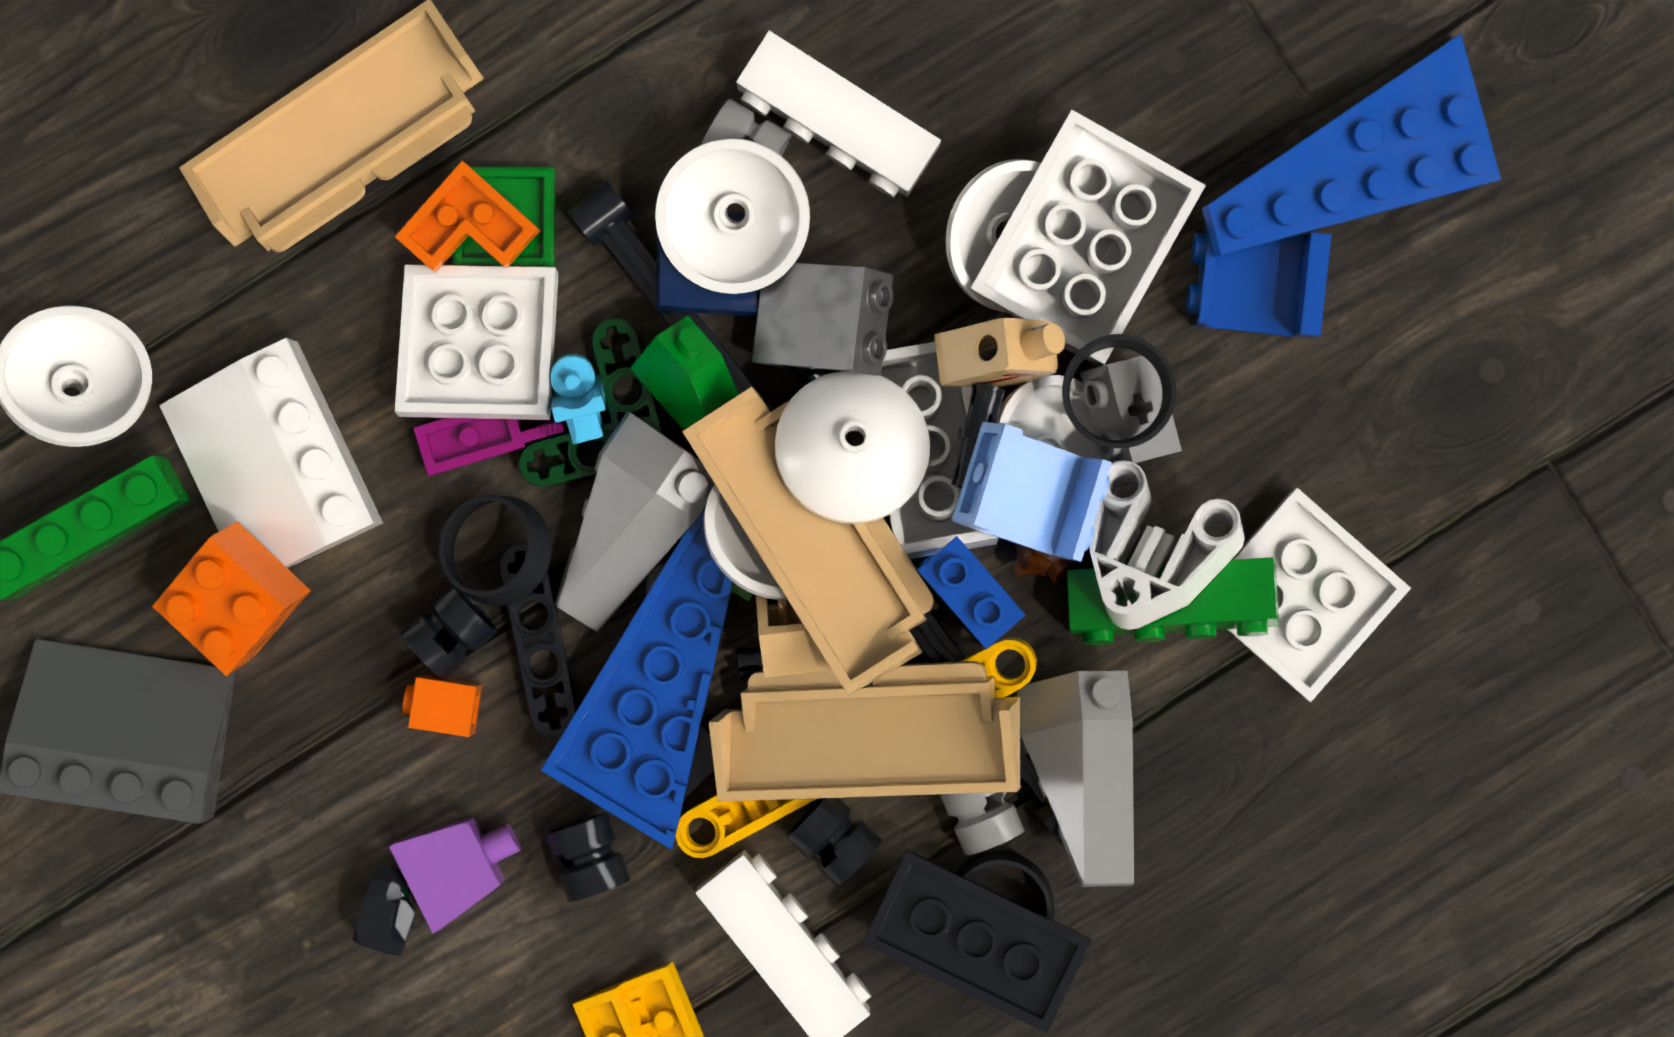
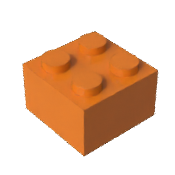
M236 521L209 537L152 607L227 677L255 657L311 590Z

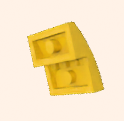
M673 961L612 985L572 1004L586 1037H704Z

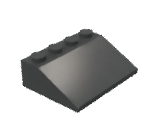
M35 639L5 742L0 774V794L202 824L214 818L236 670L226 677L214 665Z

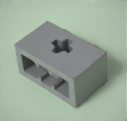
M1139 356L1080 372L1083 384L1082 395L1085 404L1089 408L1096 436L1110 440H1123L1134 437L1146 430L1158 415L1162 403V385L1157 371L1145 357ZM1173 414L1165 427L1155 437L1141 445L1131 448H1108L1095 443L1102 459L1112 463L1123 460L1138 463L1182 451Z

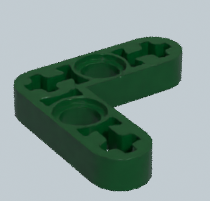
M608 319L600 323L594 331L592 345L612 423L601 425L603 437L598 439L604 445L620 423V413L626 414L627 411L636 413L646 406L649 408L650 417L639 418L663 434L654 396L641 381L643 393L637 403L623 405L614 396V387L619 379L625 376H632L639 380L630 368H621L610 375L607 372V364L617 365L613 351L611 349H603L602 341L609 338L608 330L617 328L619 334L629 335L630 343L622 346L624 359L626 362H629L633 358L637 360L642 354L639 337L635 329L621 319ZM570 434L529 445L522 452L519 460V469L523 478L530 484L538 487H550L596 475L597 471L594 470L595 467H588L580 461L577 451L580 443L573 444ZM569 442L568 455L576 470L574 473L566 474V464L551 467L549 469L550 477L546 479L542 478L540 472H531L529 463L537 460L536 452L543 450L546 457L564 455L559 445Z

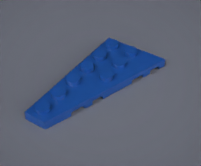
M702 510L697 519L684 533L541 769L542 772L671 850L673 849L733 586V582L720 570L708 549L704 534V510Z

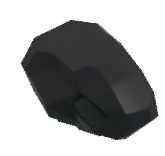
M383 865L376 869L364 898L352 938L353 941L361 946L401 956L405 951L415 915V910L409 899L410 888L399 868Z

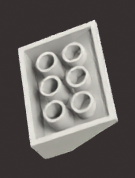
M1071 110L970 290L1015 318L1045 320L1057 324L1065 337L1064 348L1074 354L1097 338L1122 334L1206 185ZM1114 348L1097 351L1085 360L1097 367L1103 366Z
M289 338L282 339L236 361L159 405L218 531L238 521L285 567L289 568L383 524L297 341Z

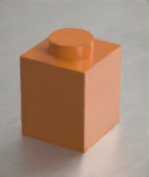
M424 674L416 677L415 685H407L403 700L402 713L410 715L408 728L470 737L475 734L483 684L449 678L443 680L440 677Z

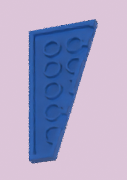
M1461 34L1449 40L1381 88L1375 90L1316 130L1313 134L1202 207L1215 257L1502 180Z

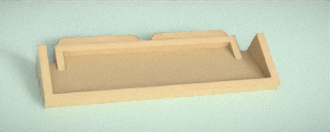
M426 0L179 168L213 226L234 247L254 235L256 240L267 251L283 252L361 200L365 194V186L376 178L381 180L392 179L466 129L472 121L471 114L475 112V109L464 92L484 78L433 2Z
M750 387L682 432L847 695H851L922 653L921 648L909 630L927 620L924 614L932 609L934 597L884 518L858 524L834 522L812 513L792 496L780 476L775 458L777 426L788 402L770 412L759 393L753 387Z
M976 661L902 664L851 695H847L833 671L764 678L763 671H757L750 676L748 687L740 693L742 709H724L709 722L718 802L1017 792L1020 789V697L995 698V676H987L985 667Z

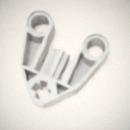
M1123 460L1111 464L1108 473L1109 488L1106 496L1099 503L1093 522L1094 536L1089 550L1108 616L1118 627L1131 630L1140 628L1189 605L1240 551L1245 538L1240 513L1235 505L1222 499L1209 500L1202 504L1195 512L1185 535H1181L1160 579L1156 578L1175 537L1165 533V530L1158 526L1153 528L1147 525L1128 565H1125L1124 563L1140 533V526L1149 510L1151 494L1145 473L1141 467L1134 462ZM1123 484H1134L1138 487V490L1130 497L1119 498L1114 496L1116 489ZM1217 522H1225L1232 526L1229 533L1222 537H1213L1206 533L1208 528ZM1128 593L1136 595L1137 601L1131 604L1127 600ZM1121 596H1124L1127 600V606L1125 607L1119 605L1118 599Z

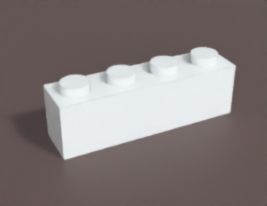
M768 31L736 81L738 90L744 93L740 100L745 105L763 116H766L769 110L786 120L783 128L787 132L807 144L812 137L829 147L826 153L827 157L847 170L851 171L854 165L872 175L868 182L892 198L895 197L897 192L908 197L940 147L941 140L771 31Z
M744 849L697 887L696 895L809 1037H843L870 1016V1006L866 1002L872 997L870 992L854 973L846 977L834 961L840 955L826 936L820 933L817 937H814L805 926L803 921L809 916L791 893L784 898L771 883L777 876L759 853L752 858Z

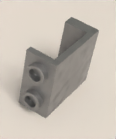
M794 263L781 278L761 288L752 362L788 369L807 367L881 376L882 362L887 352L885 338L888 313L893 302V274L866 267Z

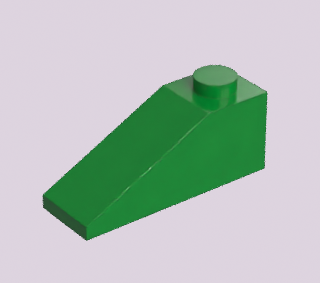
M689 316L657 335L630 368L683 430L739 395L722 354Z

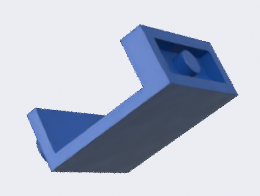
M1203 226V234L1195 233L1191 253V262L1199 264L1197 284H1189L1186 299V313L1194 314L1193 326L1314 339L1321 336L1332 234L1311 232L1306 236H1293L1215 257L1207 226Z
M958 536L952 539L938 553L928 556L915 567L924 581L985 649L989 648L1026 615Z

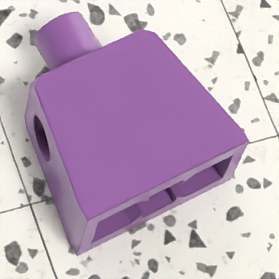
M474 817L404 837L389 846L432 934L442 929L500 886L505 878L497 862L521 851L519 841L508 823L483 835Z

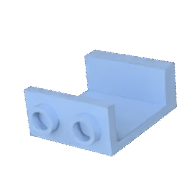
M982 422L952 522L1057 558L1081 562L1084 552L1090 547L1093 540V522L1099 503L1104 499L1109 488L1108 473L1112 462L1104 459L1082 457L1022 435L1023 430L1008 424Z

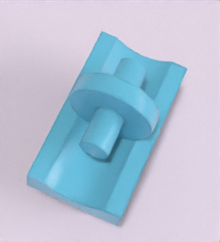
M566 354L553 364L550 372L551 384L553 386L551 409L555 423L567 421L573 444L603 437L601 411L606 410L605 391L600 374L595 375L591 362L584 356Z

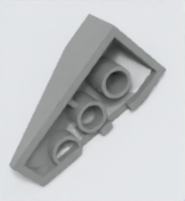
M629 411L626 412L598 455L594 469L597 471L590 497L585 500L581 515L584 518L576 545L571 548L555 601L557 608L596 632L599 631L693 524L706 506L709 494L715 484L696 455Z
M1076 671L1026 684L1023 688L1014 692L1015 697H1020V743L1025 755L1029 754L1039 777L1038 786L1043 797L1048 798L1060 826L1058 828L1059 835L1081 886H1132L1134 884L1133 719L1128 671Z

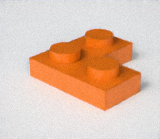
M461 161L397 233L395 238L432 271L437 272L468 236H471L498 262L508 268L541 230L469 165Z

